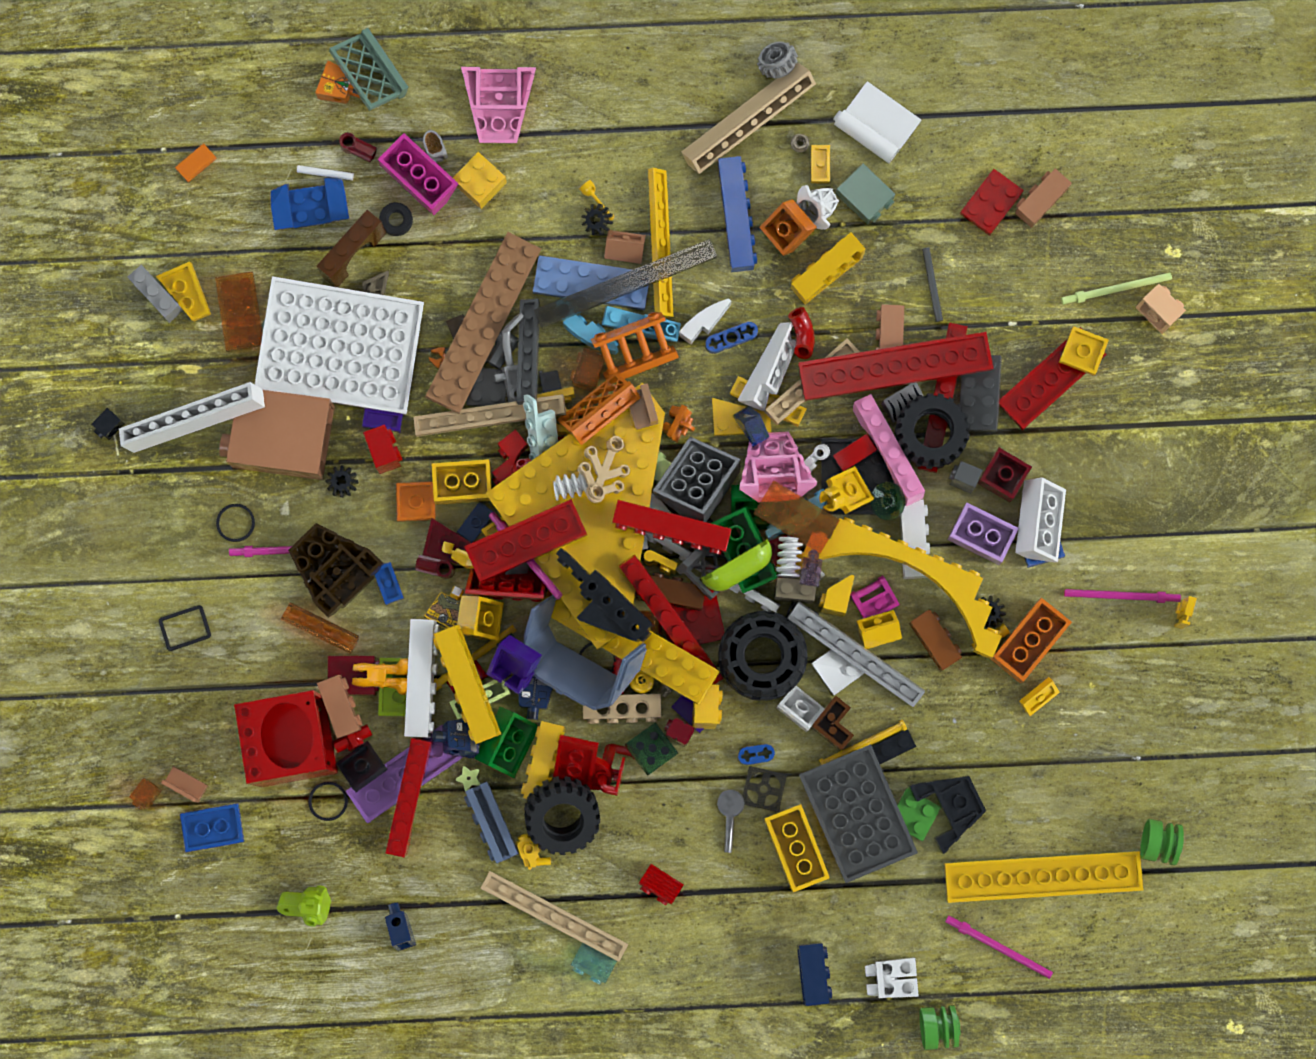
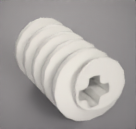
M572 473L570 479L564 474L563 480L557 475L553 482L556 501L559 500L560 494L563 499H566L567 493H569L571 498H574L575 492L581 497L582 492L586 493L588 487L584 475L580 473L578 478Z
M779 537V541L783 543L779 544L778 548L783 551L778 552L777 556L783 559L777 560V564L781 565V567L776 568V571L781 573L776 575L777 577H800V574L795 572V570L801 569L800 566L796 565V562L802 560L796 557V555L802 554V551L797 549V547L803 546L802 543L798 542L799 538Z

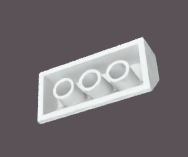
M1044 478L1024 480L1015 553L1027 559L1058 562L1066 489Z

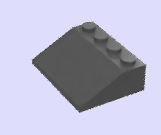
M689 437L654 488L653 494L681 516L707 522L739 475L741 459Z

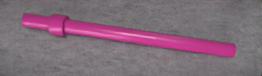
M495 512L489 515V518L497 526L496 529L498 531L509 527ZM533 559L526 562L557 600L560 599L563 594Z
M244 546V548H229V556L253 557V555L290 554L288 550L292 546L255 548L253 546Z
M1064 589V597L1156 601V603L1181 601V594H1166V592L1159 591L1157 593Z
M949 915L947 916L945 922L957 928L958 932L964 935L968 934L1048 979L1051 978L1052 971L971 928L970 924L964 921L960 922Z

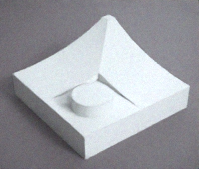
M832 649L812 663V666L833 696L864 674L863 671Z

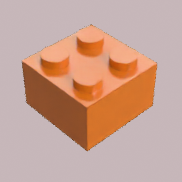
M792 199L783 202L759 228L784 256L794 252L817 227Z

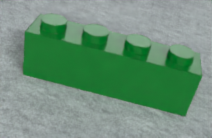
M744 507L711 523L731 529L727 549L724 553L728 562L763 542L748 507ZM772 558L766 567L738 583L743 594L777 579L776 575H779V573L776 571Z

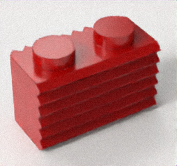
M650 864L638 883L641 885L640 890L648 895L651 892L658 896L656 900L665 906L668 903L672 905L684 884L653 864Z

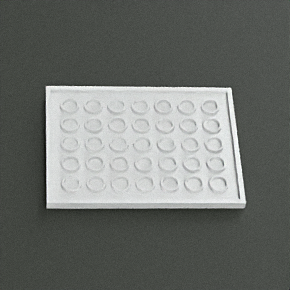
M272 276L255 385L263 390L329 398L332 403L406 415L424 302Z

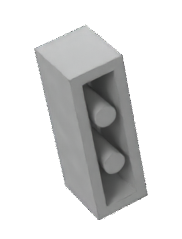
M142 264L128 276V279L169 323L183 311L179 304Z

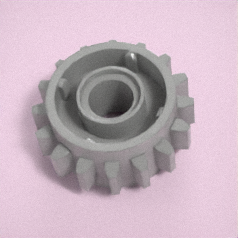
M774 42L767 45L761 51L757 58L759 61L757 65L762 75L765 74L767 78H781L788 75L794 69L798 55L793 45L790 46L788 42Z

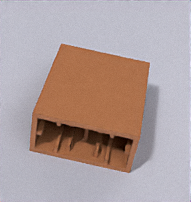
M263 390L265 407L232 418L231 434H222L219 453L220 456L227 457L226 462L232 468L323 480L335 406L329 398Z

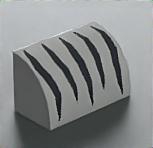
M912 383L884 399L881 405L894 423L898 420L902 409L905 408L907 403L915 400L917 396H923L918 384Z

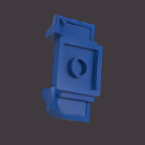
M324 178L325 185L289 190V183L271 191V211L274 230L297 229L349 219L342 179Z

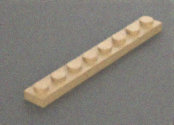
M564 395L537 398L538 414L552 409L555 411V416L566 415ZM514 401L462 409L460 414L448 411L415 416V435L419 437L525 421L526 412L523 405H518Z
M489 871L481 886L482 890L620 962L628 946L624 941Z

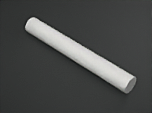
M297 166V173L352 181L354 178V173Z

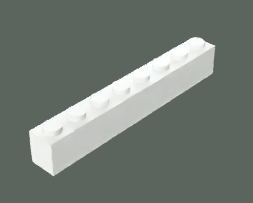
M249 382L119 428L120 445L135 453L264 408L263 389Z

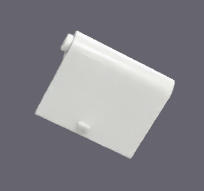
M868 81L848 108L843 110V112L839 110L833 119L835 120V126L888 164L894 159L922 121Z

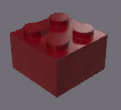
M999 447L977 484L1010 503L1016 496L1032 466Z

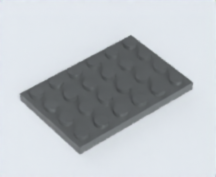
M871 744L799 774L845 883L918 853Z

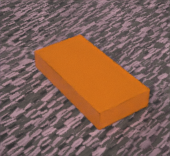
M203 143L175 168L189 183L217 158Z

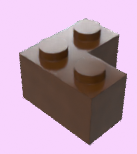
M835 696L810 728L836 749L842 751L854 736V734L839 723L851 707Z

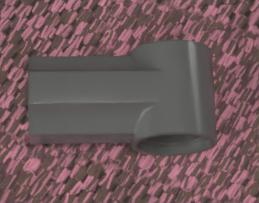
M502 330L486 360L487 363L497 369H501L505 362ZM510 333L511 352H513L518 345L519 338Z

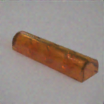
M291 602L281 617L282 621L349 654L353 652L359 640V635Z

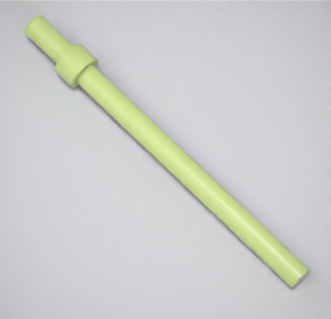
M1169 272L1087 292L1078 291L1074 295L1061 297V303L1064 305L1072 302H1085L1086 299L1172 280V275Z

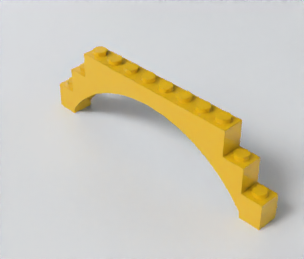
M844 517V519L839 518L831 539L827 538L828 535L821 531L815 533L812 531L804 552L796 555V557L802 559L800 562H796V565L800 566L801 569L824 559L849 555L881 557L911 567L933 581L956 605L970 630L975 645L973 652L989 659L993 658L1002 636L998 635L999 632L989 627L987 630L984 629L992 607L989 606L988 601L983 599L974 600L983 580L980 577V573L974 570L965 571L961 565L951 562V564L946 563L944 558L938 555L929 556L925 550L919 547L915 549L910 548L908 543L898 539L897 542L891 540V536L883 532L879 534L872 532L873 529L869 526L862 524L860 527L855 525V521Z

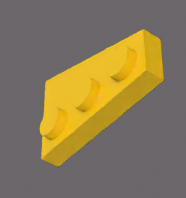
M190 261L156 276L192 321L195 322L211 315L193 264Z
M712 398L714 436L771 433V419L764 411Z

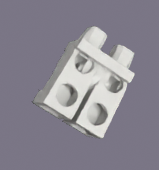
M914 957L875 961V964L865 966L866 977L876 976L877 984H866L867 995L878 996V998L919 996L917 978L897 979V977L917 976Z

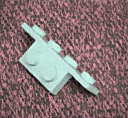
M526 394L524 395L523 408L526 412L525 425L528 429L529 459L533 460L558 442L555 411L551 409L538 414L536 400Z

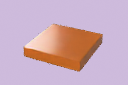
M433 482L396 483L397 522L430 521L431 518L436 520Z

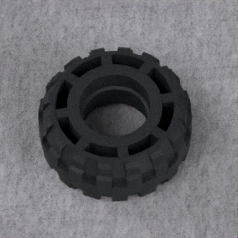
M769 611L747 613L735 620L723 634L718 650L720 671L728 685L738 694L758 701L777 699L790 692L804 675L808 659L806 642L797 626L781 614ZM760 637L772 639L777 643L781 651V661L778 667L772 672L765 674L753 671L745 661L747 645L752 640Z

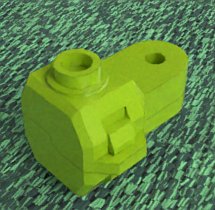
M318 885L316 887H308L302 893L282 892L276 909L283 915L302 917L306 925L315 927L316 925H323L327 920L331 899L327 888Z

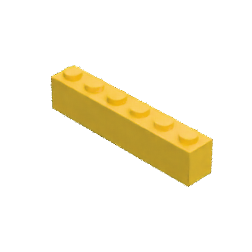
M455 625L435 633L433 642L436 649L440 650L442 655L440 660L443 667L447 668L449 684L454 687L456 692L454 694L457 704L461 705L463 710L461 712L462 718L465 723H468L470 739L475 744L501 735L460 625Z

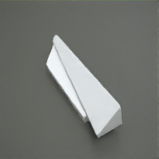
M791 322L778 325L739 396V402L765 411L769 393L777 394L796 345L795 339L791 338L790 331L793 327Z

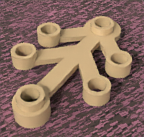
M613 436L607 441L608 451L602 466L597 456V449L594 446H589L584 450L585 457L591 460L597 479L594 481L590 472L591 466L588 462H582L578 466V472L585 477L588 485L586 496L593 503L601 502L605 494L612 492L618 494L624 489V484L619 480L603 487L605 480L618 476L624 478L630 473V468L625 464L609 471L615 453L624 447V442L619 436Z

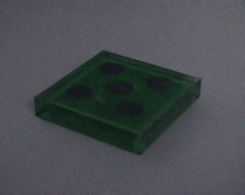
M656 722L625 744L647 776L678 754Z

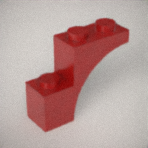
M516 429L497 443L500 448L497 451L504 459L508 458V460L491 472L494 477L492 481L495 485H498L512 475V466L528 448V444Z

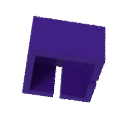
M509 635L499 643L486 674L500 683L511 673L514 674L504 685L519 694L530 684L542 654Z

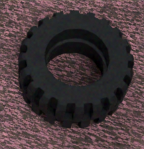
M927 393L926 396L920 395L915 400L909 401L905 408L902 409L895 427L896 440L907 456L908 461L915 462V466H926V469H932L933 467H937V469L943 468L944 465L953 463L965 449L970 436V423L967 422L968 416L966 412L963 413L962 411L963 407L960 404L956 405L953 398L949 397L947 399L944 397V394L940 393L937 396L933 395V393ZM924 415H937L941 417L950 428L949 440L939 448L924 446L915 436L914 428L916 422Z
M559 776L553 777V781L550 782L548 779L543 781L541 787L537 785L533 789L534 794L530 793L528 795L527 803H525L524 807L526 830L531 837V841L534 844L538 843L539 849L543 851L548 849V853L553 855L555 852H559L560 855H566L565 852L574 854L577 853L579 848L583 850L587 847L586 843H591L595 839L594 834H597L599 831L600 813L594 792L590 791L588 785L583 784L582 786L580 780L574 779V781H571V777L564 776V779H559ZM559 804L573 805L581 813L573 824L562 828L549 825L544 821V816L550 808Z

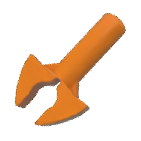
M444 347L431 350V353L439 354L441 358L435 360L429 357L431 363L438 369L446 356V349Z

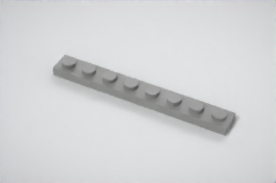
M800 601L787 618L912 707L916 705L925 693L924 689Z

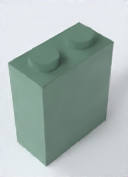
M864 163L836 190V195L867 225L871 221L873 223L876 222L881 216L880 212L884 208L888 210L895 202L893 201L895 193Z

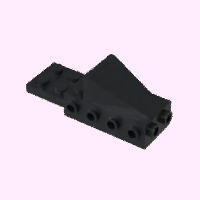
M559 549L556 553L559 556L557 561L568 569L570 567L573 570L571 574L578 581H583L579 586L582 590L580 594L588 601L593 600L576 618L579 621L635 642H640V640L644 642L651 635L649 631L655 625L599 571L594 570L590 574L566 550Z

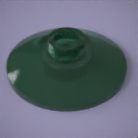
M883 482L877 485L872 492L874 500L871 501L874 513L883 520L898 518L903 513L906 504L902 490L897 484L892 482Z

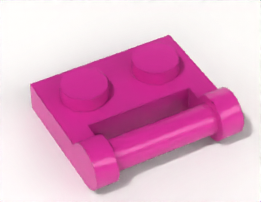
M883 575L878 577L877 581L856 592L852 591L850 594V598L863 619L888 612L900 605ZM880 587L884 589V592L861 603V597Z

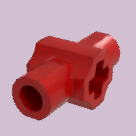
M366 724L361 727L360 731L338 738L332 743L337 753L347 748L351 751L364 744L363 740L372 736V732Z

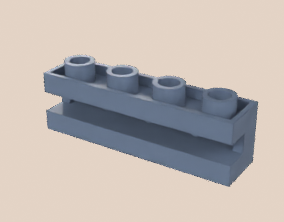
M485 782L480 784V786L465 791L467 794L464 797L468 807L472 806L474 814H472L473 820L476 825L480 824L482 832H480L483 843L487 842L490 850L487 852L491 861L495 860L498 864L518 855L515 843L489 783Z

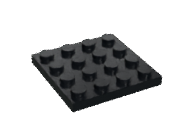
M821 438V444L827 445L830 449V455L826 459L821 460V489L825 490L828 488L826 481L829 478L844 472L833 455L857 439ZM878 448L875 452L850 467L855 466L874 500L847 514L842 509L832 512L823 509L821 515H898V491Z

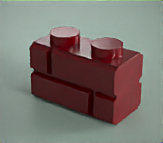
M675 718L673 721L669 719L664 731H666L667 738L673 741L677 740L678 744L685 747L694 733V727L687 723L684 724L682 720Z

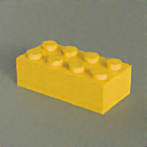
M801 804L764 818L792 892L830 878Z

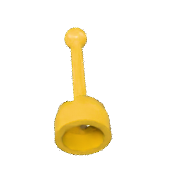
M591 180L579 188L582 194L588 197L592 196L598 204H602L595 195L596 187Z

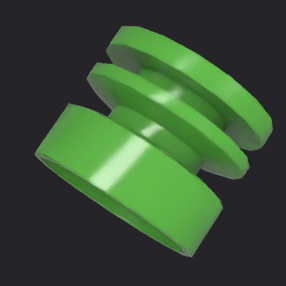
M1147 819L1141 838V859L1155 862L1160 854L1162 863L1165 864L1168 861L1170 865H1177L1184 843L1183 826L1180 824L1173 826L1169 822L1163 830L1162 821Z
M941 1006L939 1016L936 1015L934 1007L920 1008V1031L924 1050L938 1049L939 1040H942L945 1048H949V1039L953 1048L959 1047L961 1031L955 1006H948V1015L945 1007Z

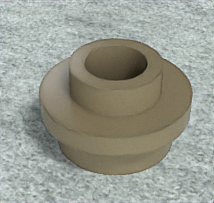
M796 134L792 137L791 148L795 152L801 153L808 149L809 139L806 135ZM798 141L803 142V145L798 146L796 143Z

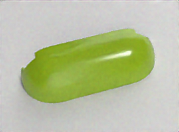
M768 539L700 578L707 588L713 591H725L767 566L772 556V548Z

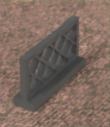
M702 547V550L696 549L676 568V571L680 575L684 573L711 600L720 591L712 593L700 578L706 575L705 569L715 570L720 567L718 566L717 558L726 559L725 554L717 555L710 553V549ZM705 557H713L714 566L705 565ZM693 568L701 569L702 577H696L691 570Z

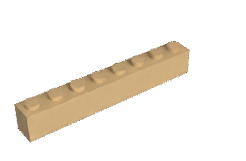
M797 62L794 69L788 75L775 79L681 151L688 166L700 174L811 89L816 83L810 70Z

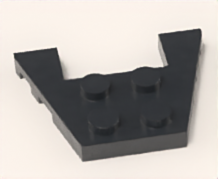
M968 775L908 785L917 802L935 793L951 826L950 830L934 837L942 854H945L961 838L960 836L986 812Z

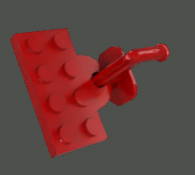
M560 734L553 777L559 776V779H564V776L571 777V781L578 779L581 781L582 786L583 784L588 785L590 791L601 790L606 794L618 796L626 757H622L619 770L612 769L615 753L633 757L635 760L640 750L617 744H608L605 746L601 759L597 757L599 743ZM612 779L617 782L616 787L610 785Z

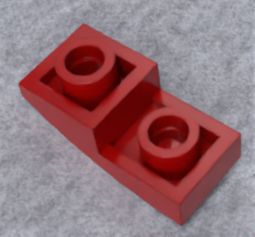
M865 434L835 453L833 457L842 471H845L875 452L877 448L869 435Z

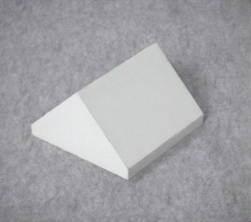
M797 686L788 692L776 707L805 732L810 729L825 709Z

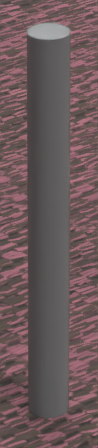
M923 248L922 252L935 321L941 322L943 317L930 248Z

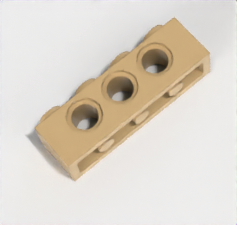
M661 694L620 695L613 705L608 707V712L605 715L599 714L597 710L583 706V720H587L588 724H598L599 720H607V723H619V720L626 719V723H638V719H646V722H657V719H661ZM642 703L647 706V711L644 714H639L636 711L638 704ZM625 704L628 707V711L625 714H619L616 710L618 705Z

